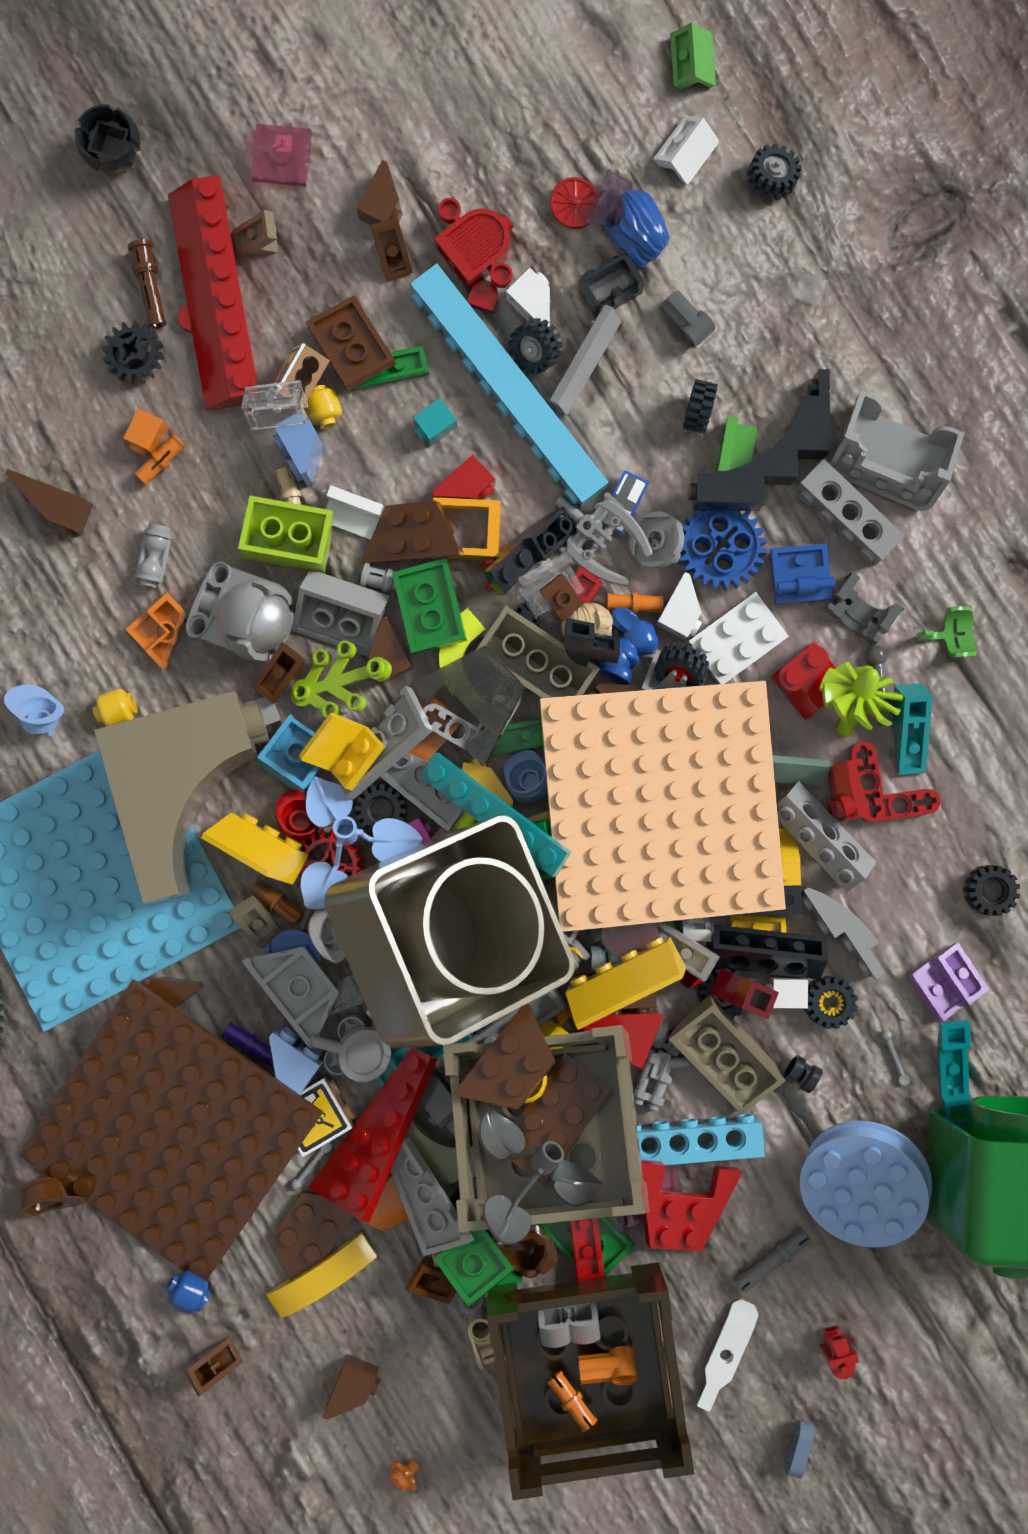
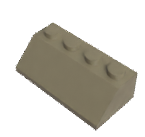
M507 606L504 607L474 652L475 657L538 699L583 695L600 670L599 667L588 661L587 667L572 661L567 655L563 643Z

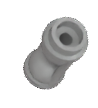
M149 523L148 529L144 530L135 578L140 579V585L156 588L157 583L163 584L172 535H170L171 528ZM146 550H148V557L145 560ZM162 554V559H161V564H160V563H159V557H160V555Z

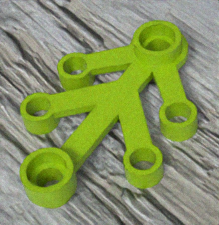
M344 640L337 646L338 657L326 678L319 682L317 680L324 667L331 663L332 656L324 649H317L313 653L312 660L314 664L306 678L298 680L292 686L291 699L294 704L300 707L313 705L322 711V715L325 718L328 717L331 707H334L333 713L341 715V707L338 704L330 701L327 702L318 696V694L328 691L344 701L350 710L360 712L366 706L365 698L359 694L349 692L342 686L370 677L376 681H385L391 675L392 666L387 660L381 657H374L369 660L367 666L341 674L349 659L353 658L356 654V646ZM349 646V651L344 654L345 647ZM324 654L325 658L320 662V656ZM379 664V669L374 672L375 666ZM303 689H305L304 695L301 696ZM358 698L359 703L354 707L353 703Z

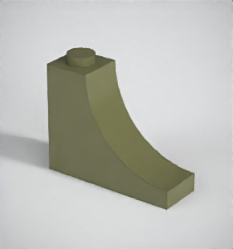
M415 1113L406 1137L411 1138L440 1186L459 1181L455 1140L442 1137L432 1131ZM469 1141L472 1176L475 1177L473 1141Z

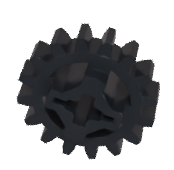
M133 321L132 327H128L125 322H122V330L120 331L113 327L112 331L115 335L113 337L105 336L109 346H102L103 352L108 354L102 358L106 365H109L107 369L112 375L117 373L116 377L120 381L127 377V381L130 384L134 383L135 378H138L141 383H145L144 376L147 374L154 378L152 370L154 368L161 370L162 368L157 361L165 359L164 354L158 351L164 348L161 341H156L159 338L155 331L150 332V328L146 324L140 329L137 321ZM147 342H149L151 347L150 355L146 352ZM116 351L120 353L119 364L116 359ZM131 351H132V352L138 351V352L136 353V355L133 354V353H131V354L129 355V353H130Z

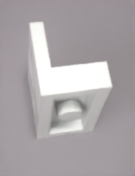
M685 115L653 159L659 167L673 169L682 183L689 184L718 145L719 140L704 118Z
M330 485L327 493L329 502L326 509L333 511L332 526L371 540L384 506Z

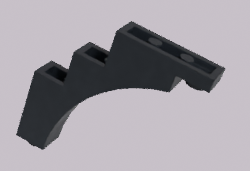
M818 369L814 377L809 380V396H803L797 405L787 432L766 453L741 467L723 472L696 475L693 482L688 485V500H692V510L759 511L765 504V485H792L798 478V459H825L831 451L830 369Z

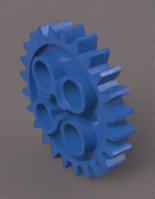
M694 510V518L686 516L684 521L686 525H683L684 545L680 552L683 556L680 557L678 563H687L684 573H694L692 582L701 578L702 588L709 582L712 583L713 591L716 590L718 584H722L723 590L727 591L729 583L735 589H738L740 580L745 584L749 582L750 577L748 574L756 576L758 573L756 567H761L764 563L760 557H764L767 553L766 549L761 548L766 544L767 539L759 538L764 532V528H755L759 519H748L751 511H746L742 514L740 511L703 510L702 513L700 510ZM712 524H723L725 531H716ZM732 528H736L737 532L730 537L726 546L720 549L710 564H705V561L714 553L716 546L724 541ZM743 540L747 548L740 549L736 547L734 541ZM695 544H705L708 551L704 553L697 551ZM724 560L728 562L730 569H720L717 561Z

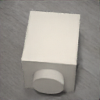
M769 977V984H765V986L779 992L773 1008H808L807 979L800 977Z

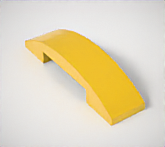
M360 1232L340 1245L338 1251L293 1280L287 1279L267 1292L266 1296L280 1317H286L314 1303L342 1285L377 1257V1254L363 1232Z

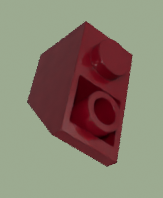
M720 968L710 994L769 1019L779 992Z

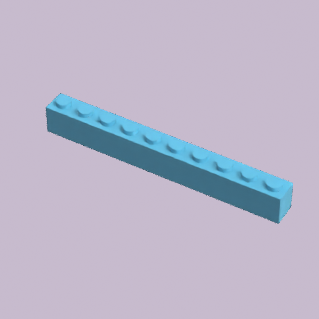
M436 263L410 283L412 290L410 297L419 309L424 308L429 314L427 319L436 331L441 329L445 334L446 338L444 340L451 351H458L463 357V360H461L463 366L470 374L475 373L481 380L478 384L487 396L492 394L496 399L497 403L495 405L502 416L505 418L509 416L514 422L512 427L521 439L526 438L532 445L529 449L538 461L543 459L547 464L549 476L555 483L560 481L565 487L564 494L573 505L577 503L582 508L606 490L609 483L439 265Z

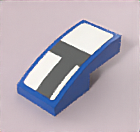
M624 470L612 496L633 517L649 481ZM607 516L602 522V525L606 527L611 524L610 516ZM622 526L614 529V531L622 535L626 531Z

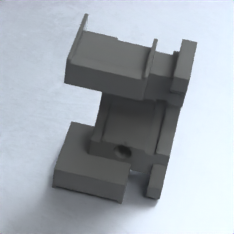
M851 571L845 576L847 581L839 592L832 596L837 601L835 605L829 603L823 610L868 643L875 645L881 639L876 633L878 631L882 634L889 632L888 629L904 608L895 603L885 612L882 609H877L867 604L858 596V592L853 589L860 577Z

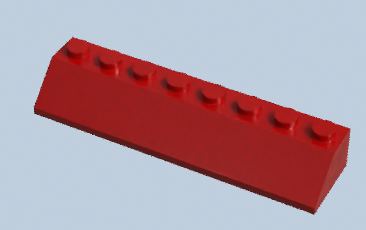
M220 175L194 178L169 193L168 200L206 411L261 403Z

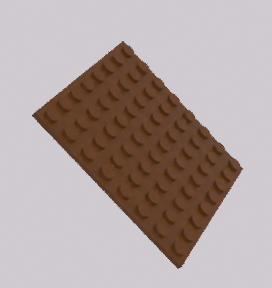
M133 979L19 1156L47 1176L59 1180L63 1187L74 1195L86 1198L88 1205L181 1270H189L207 1281L316 1124L323 1111Z

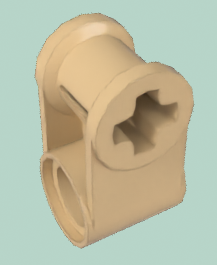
M483 1309V1312L476 1316L470 1314L468 1319V1335L480 1370H484L486 1365L495 1362L489 1326L484 1330L474 1328L477 1322H484L488 1325L486 1309Z

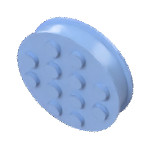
M848 1121L826 1129L812 1142L800 1174V1192L810 1215L831 1235L858 1246L886 1247L908 1239L923 1224L927 1216L932 1193V1176L924 1155L911 1140L900 1132L875 1122Z

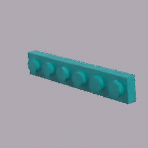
M440 753L432 755L420 775L423 780L479 822L497 816H507L513 819L522 832L534 863L550 876H557L572 853L570 850Z

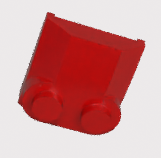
M814 641L771 675L770 678L803 719L806 720L824 706L823 691H819V688L828 669H835L836 667L830 661L826 650L818 646Z
M853 759L831 765L828 773L831 791V801L827 802L829 813L836 817L838 821H849L870 815L871 813Z

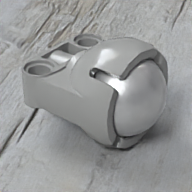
M217 562L211 566L200 587L186 623V632L190 637L206 645L213 646L246 660L265 661L269 659V654H274L282 642L285 643L289 637L294 621V612L289 607L293 604L292 596L278 583L236 569L224 562Z

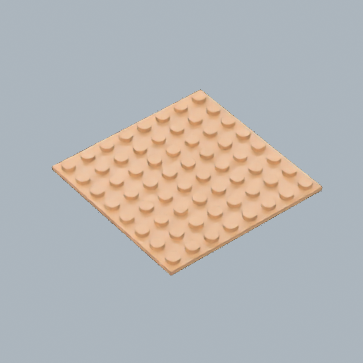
M766 681L539 699L551 837L572 852L557 876H555L558 921L563 932L786 909Z

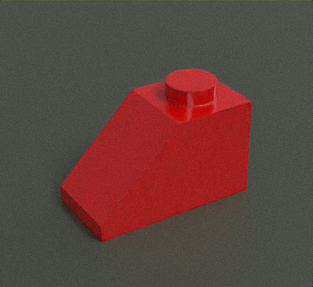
M472 454L431 492L432 498L486 500L494 493L495 489L493 487L496 485V481Z

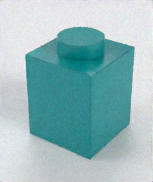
M441 398L413 417L414 424L416 425L413 428L415 434L422 442L427 440L430 446L458 427L456 418Z

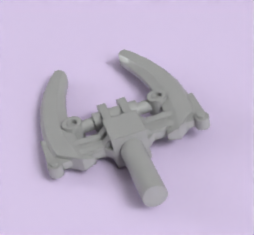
M608 492L604 494V501L596 503L594 506L595 512L589 515L582 514L563 496H560L556 500L555 505L558 508L564 506L569 517L577 523V533L574 537L571 535L567 539V546L560 547L559 552L576 566L578 564L598 579L619 586H627V578L601 566L593 559L594 553L601 547L605 549L607 547L605 542L614 539L611 536L613 534L612 531L616 527L622 526L637 543L643 555L651 557L653 551L642 528L624 509L625 507ZM607 516H610L611 524L603 530L602 522ZM587 540H594L593 546L589 550L584 551L581 548Z

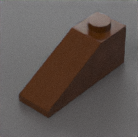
M7 469L5 474L39 512L55 525V531L67 536H71L72 532L79 535L82 534L93 506L91 502L83 497Z

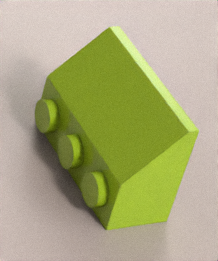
M249 496L238 546L242 559L306 571L312 569L325 574L331 545L333 511Z

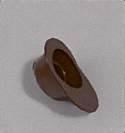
M41 1177L22 1185V1208L15 1215L16 1217L23 1218L50 1210L74 1207L86 1202V1198L68 1196L59 1180L52 1177Z

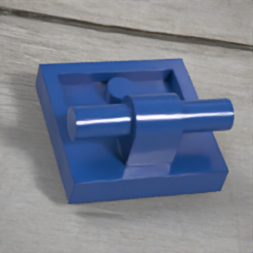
M827 543L770 549L775 605L832 599L831 589L835 588V579L830 577Z

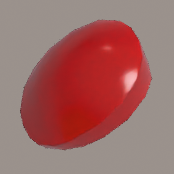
M290 790L278 799L275 807L278 827L285 837H289L299 843L301 841L308 842L310 841V835H317L320 827L314 825L308 817L306 810L307 793L305 791Z

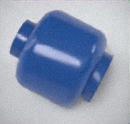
M189 1270L183 1271L179 1276L174 1274L165 1289L169 1292L168 1303L188 1315L195 1311L200 1312L210 1296L208 1282Z

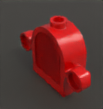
M454 198L443 199L438 207L439 217L443 222L451 225L434 238L435 249L469 291L475 283L484 280L489 275L495 287H508L512 282V269L504 262L510 250L509 231L513 228L510 219L505 214L499 215L493 210L484 208L471 210L460 217L461 207L459 202Z

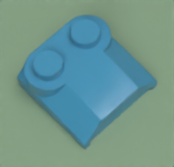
M290 714L258 755L257 762L267 772L292 789L304 792L321 769L299 758V754L315 732L298 722Z

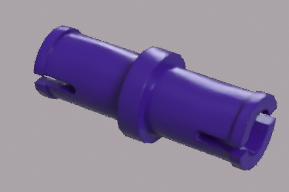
M232 1022L228 1024L221 1037L241 1048L243 1054L247 1055L249 1053L270 1066L273 1061L271 1047L259 1040L257 1034L253 1033L251 1035Z

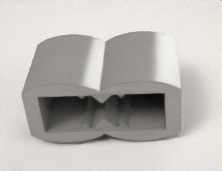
M596 1302L538 1310L542 1346L558 1348L570 1342L590 1344L600 1339Z

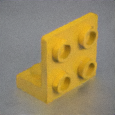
M330 713L301 751L299 758L304 762L331 771L344 788L352 791L385 746L368 727L335 713Z

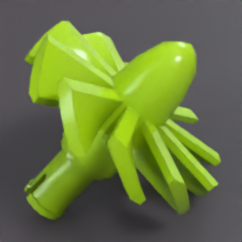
M844 662L835 669L829 668L821 682L819 691H823L824 706L826 708L834 706L841 718L836 726V731L844 737L852 736L858 722L867 730H872L873 727L866 717L867 713L875 717L883 725H892V722L882 716L879 710L892 712L898 716L901 711L900 708H895L884 700L894 699L903 701V695L893 691L882 692L877 690L893 684L894 681L889 677H879L877 670L868 665L853 668L850 662Z

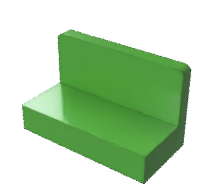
M692 22L670 33L674 87L682 90L697 82L710 88L715 86L712 33Z
M727 417L724 422L715 473L741 467L752 461L757 434L756 427L738 424L739 418Z

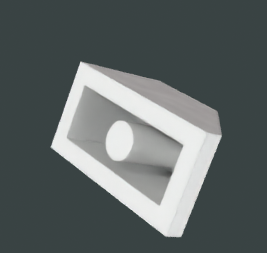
M529 268L506 291V301L527 321L541 318V321H549L547 326H550L549 282L542 273H535Z
M686 572L683 574L656 623L660 628L684 641L689 635L694 637L702 623L698 620L701 610L690 574Z

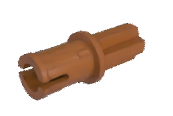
M261 879L250 891L251 895H254L255 898L269 907L268 911H276L293 925L298 923L303 916L302 911L284 899V893L279 894Z

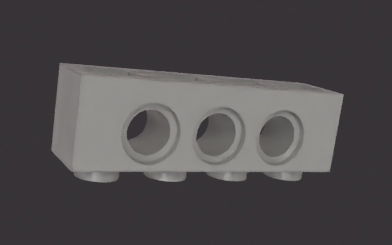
M825 459L796 488L800 499L807 505L812 504L820 511L818 513L820 518L827 524L832 523L840 530L838 532L840 537L849 544L853 543L860 550V556L869 563L878 564L905 537L901 531ZM823 489H828L833 493V501H827L823 498ZM843 508H848L853 512V520H847L843 517ZM863 527H868L873 531L874 538L872 540L864 537L862 533Z
M800 781L796 782L776 800L778 821L846 893L867 878L877 862Z

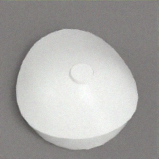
M326 908L318 909L309 921V937L315 948L325 959L338 963L346 956Z

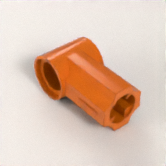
M619 1346L612 1348L609 1353L578 1356L581 1385L612 1381L613 1384L622 1386L631 1385L638 1381L635 1350L632 1347Z

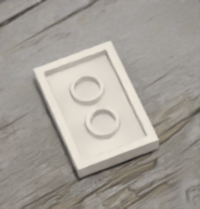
M755 592L689 640L688 643L693 645V650L697 647L701 649L700 655L706 654V661H709L708 671L718 684H725L789 636Z

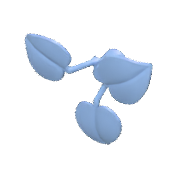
M315 776L310 783L306 796L307 814L311 822L320 828H326L334 822L333 831L337 839V847L333 867L326 862H316L309 865L303 872L301 891L305 907L308 909H324V898L328 888L332 884L348 877L344 872L337 871L343 845H351L358 837H362L366 841L373 843L372 853L378 861L382 862L420 845L422 837L412 826L392 818L376 822L373 826L374 837L368 836L362 829H357L355 821L348 817L352 810L353 801L346 797L342 786Z

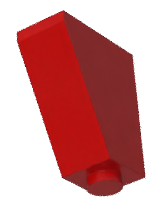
M650 1010L648 1013L622 1011L620 1014H609L579 1030L576 1029L575 1033L592 1031V1028L622 1025L629 1034L632 1063L630 1064L643 1068L664 1015L657 1010ZM596 1042V1043H588V1044H584V1045H595V1044H599V1043H598V1042Z

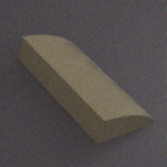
M711 995L698 1004L668 1037L674 1046L741 1115L785 1082L780 1067Z

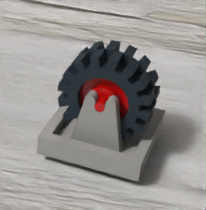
M672 642L669 646L665 645L661 651L656 650L640 691L703 686L709 669V661H706V654L700 655L701 649L697 647L693 650V645L690 643L685 647L684 642H678L677 646Z

